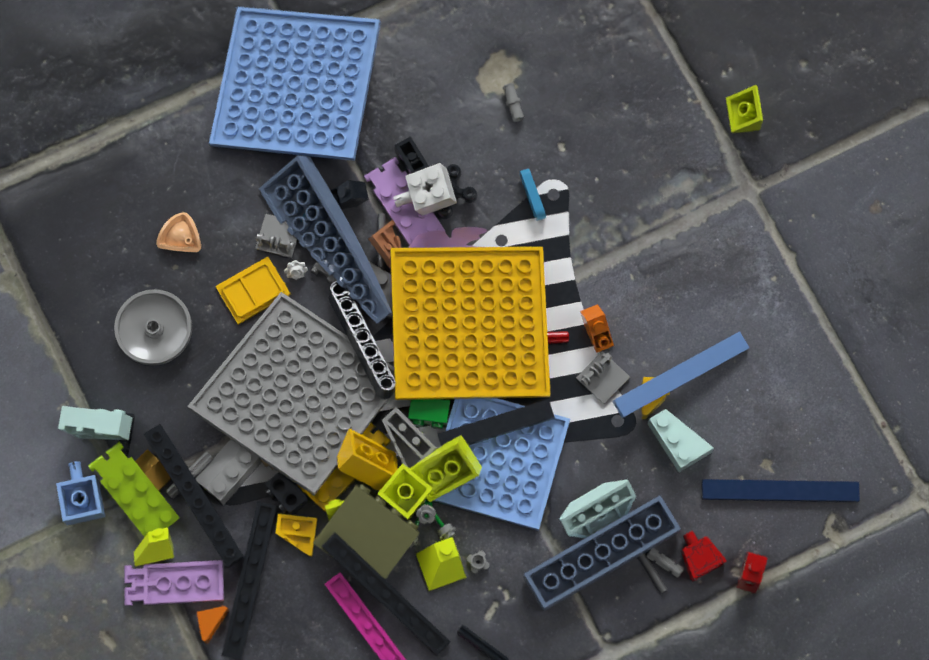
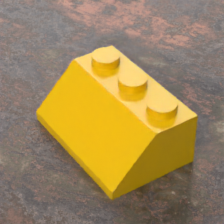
M352 429L347 431L337 455L338 469L342 473L356 478L359 482H363L373 489L380 491L398 469L396 453Z

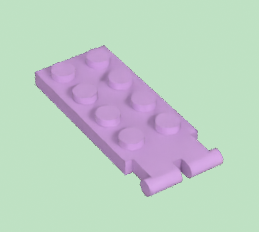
M396 157L381 165L384 170L383 172L376 168L364 176L366 182L371 181L375 187L373 190L374 194L394 221L409 246L416 236L421 233L433 230H441L445 233L444 228L433 212L422 216L415 211L413 202L399 208L395 205L394 201L396 200L393 199V196L408 192L409 190L405 177L408 174L406 171H400L397 166L399 161Z
M222 560L144 564L143 569H132L131 565L124 566V583L132 584V587L124 588L125 606H132L133 602L144 601L145 605L224 601Z

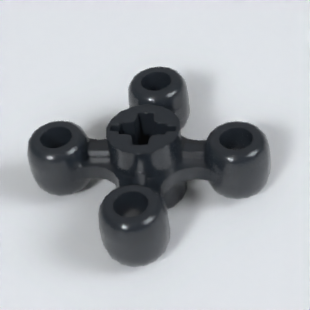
M456 164L449 165L447 171L456 200L461 198L467 203L475 202L477 192L473 187L462 189L457 186V180L461 177L460 167ZM452 205L438 210L439 216L443 219L450 218L453 214Z

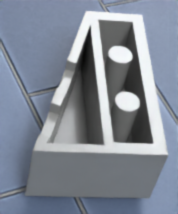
M397 407L382 420L401 462L409 469L437 450Z

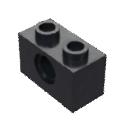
M411 136L394 145L395 154L408 175L429 167Z

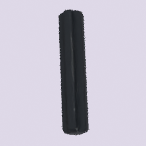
M462 625L457 631L459 636L490 659L509 660L508 657L465 625Z

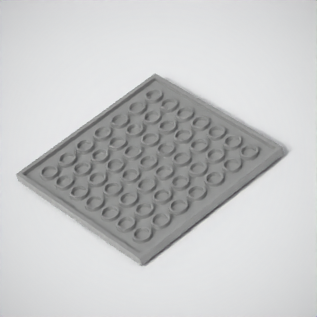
M280 292L188 405V410L315 496L338 466L337 455L347 431L352 429L362 435L389 399H381L377 396L347 335ZM387 363V365H388V367H389V369H390V371H391V373H392V375H393V377H394V367H393L392 365H390L389 363Z

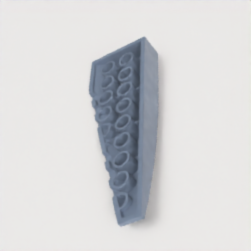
M296 156L261 186L259 190L277 220L281 224L284 221L287 222L289 226L287 231L294 235L304 248L309 250L310 255L329 275H332L341 287L345 289L347 287L351 298L361 305V308L376 324H379L392 311L378 279L350 224L311 157Z

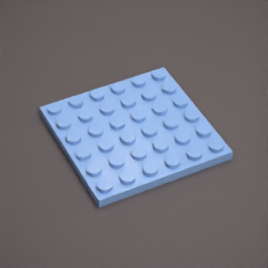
M498 398L455 399L445 431L525 406ZM554 414L555 419L468 445L482 466L479 476L433 501L539 531L570 419Z

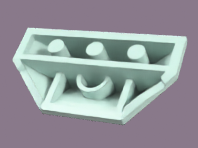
M628 480L603 483L570 502L560 517V521L568 536L587 538L627 515L633 501L636 499V495Z

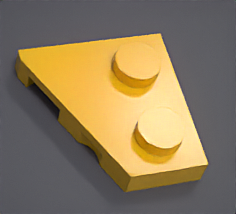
M278 514L275 533L312 557L313 541L315 540L318 519Z

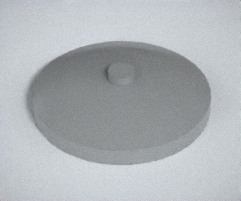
M156 289L145 290L130 297L119 309L114 325L115 337L122 351L133 361L144 365H161L178 357L187 347L192 334V320L185 304L174 294Z

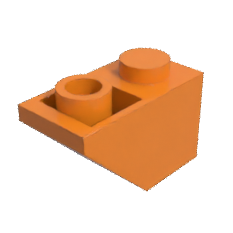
M597 304L580 311L585 329L596 353L614 346L606 316Z

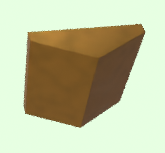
M148 449L135 461L158 491L172 480L162 463Z

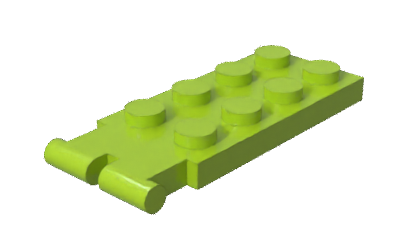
M120 442L106 451L110 459L106 461L101 455L88 465L92 472L97 470L103 479L100 482L144 537L148 532L155 529L168 528L180 518L132 457L128 459L121 451L124 447Z

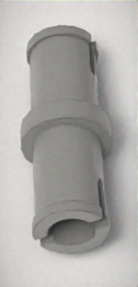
M514 83L505 84L502 88L505 92L506 105L510 108L513 122L521 121L524 119L520 106L521 100L517 97Z

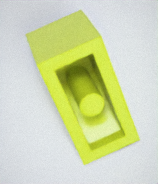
M168 528L155 529L147 533L134 551L135 566L174 558L173 544Z

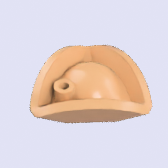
M184 212L174 215L164 224L156 242L158 248L167 250L199 252L201 249L196 225L190 215Z

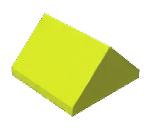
M754 85L726 98L731 133L760 130L763 117L758 86Z

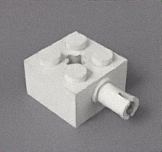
M441 163L406 175L409 187L408 192L393 196V199L396 200L394 202L397 208L413 202L415 211L422 216L457 203L447 168Z

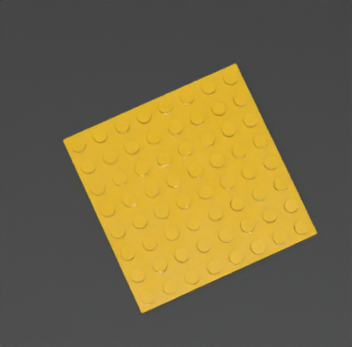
M543 247L390 249L394 379L396 382L395 400L550 397Z

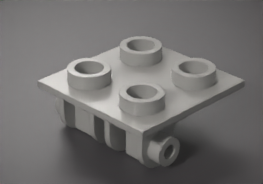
M265 214L260 234H257L256 237L257 244L255 249L292 258L297 238L287 231L289 226L286 221L281 224L276 216Z
M602 351L576 379L605 404L630 376L612 360L613 357L609 353L605 354Z

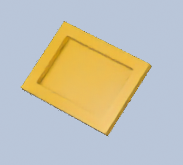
M269 257L262 259L215 286L238 325L267 309L280 292L287 296L291 295Z

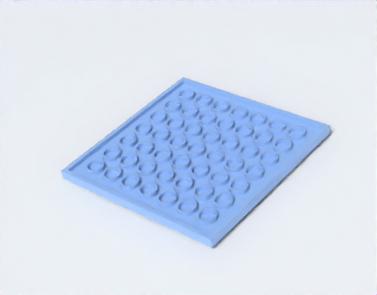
M237 7L209 140L210 146L355 161L380 31V19Z

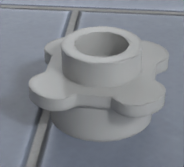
M479 551L467 557V561L471 565V572L478 573L479 570L489 568V562L486 561L484 551Z

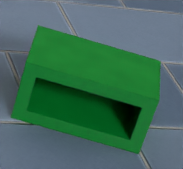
M441 399L411 400L408 419L416 427L431 425L433 429H443L448 424L450 401Z

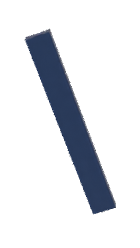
M702 479V500L860 501L859 482Z

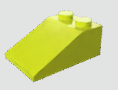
M462 435L435 450L411 467L410 470L433 488L427 497L428 501L431 502L479 476L482 466Z

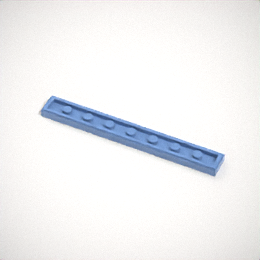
M738 332L616 398L612 402L621 418L746 351L749 349V346L741 332Z

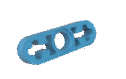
M529 168L519 171L536 221L545 219V210Z

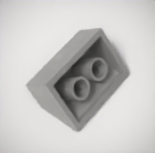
M230 439L195 479L203 489L224 505L262 462L260 458Z

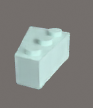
M62 406L58 429L79 439L129 440L132 417L126 415L125 411L117 409L113 412L104 409L95 410Z
M666 409L651 417L648 421V426L678 472L711 454L714 449Z

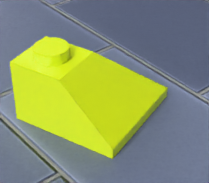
M402 463L379 491L378 495L407 519H411L433 488Z
M453 537L437 542L416 554L429 591L466 578Z

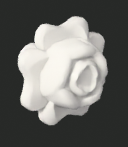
M294 260L287 264L284 272L288 278L297 280L305 276L308 268L305 267L304 262Z

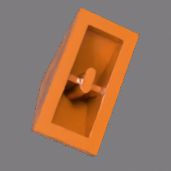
M221 606L197 612L201 638L206 644L209 643L230 610L227 607Z

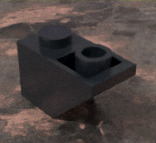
M348 180L330 190L341 210L357 207L369 200L365 182Z

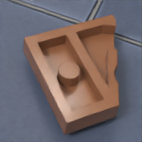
M393 220L368 238L390 269V249L401 248L399 236H395L393 226H395Z

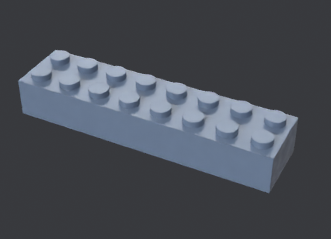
M658 496L526 572L524 579L544 612L677 535L681 528L662 497Z

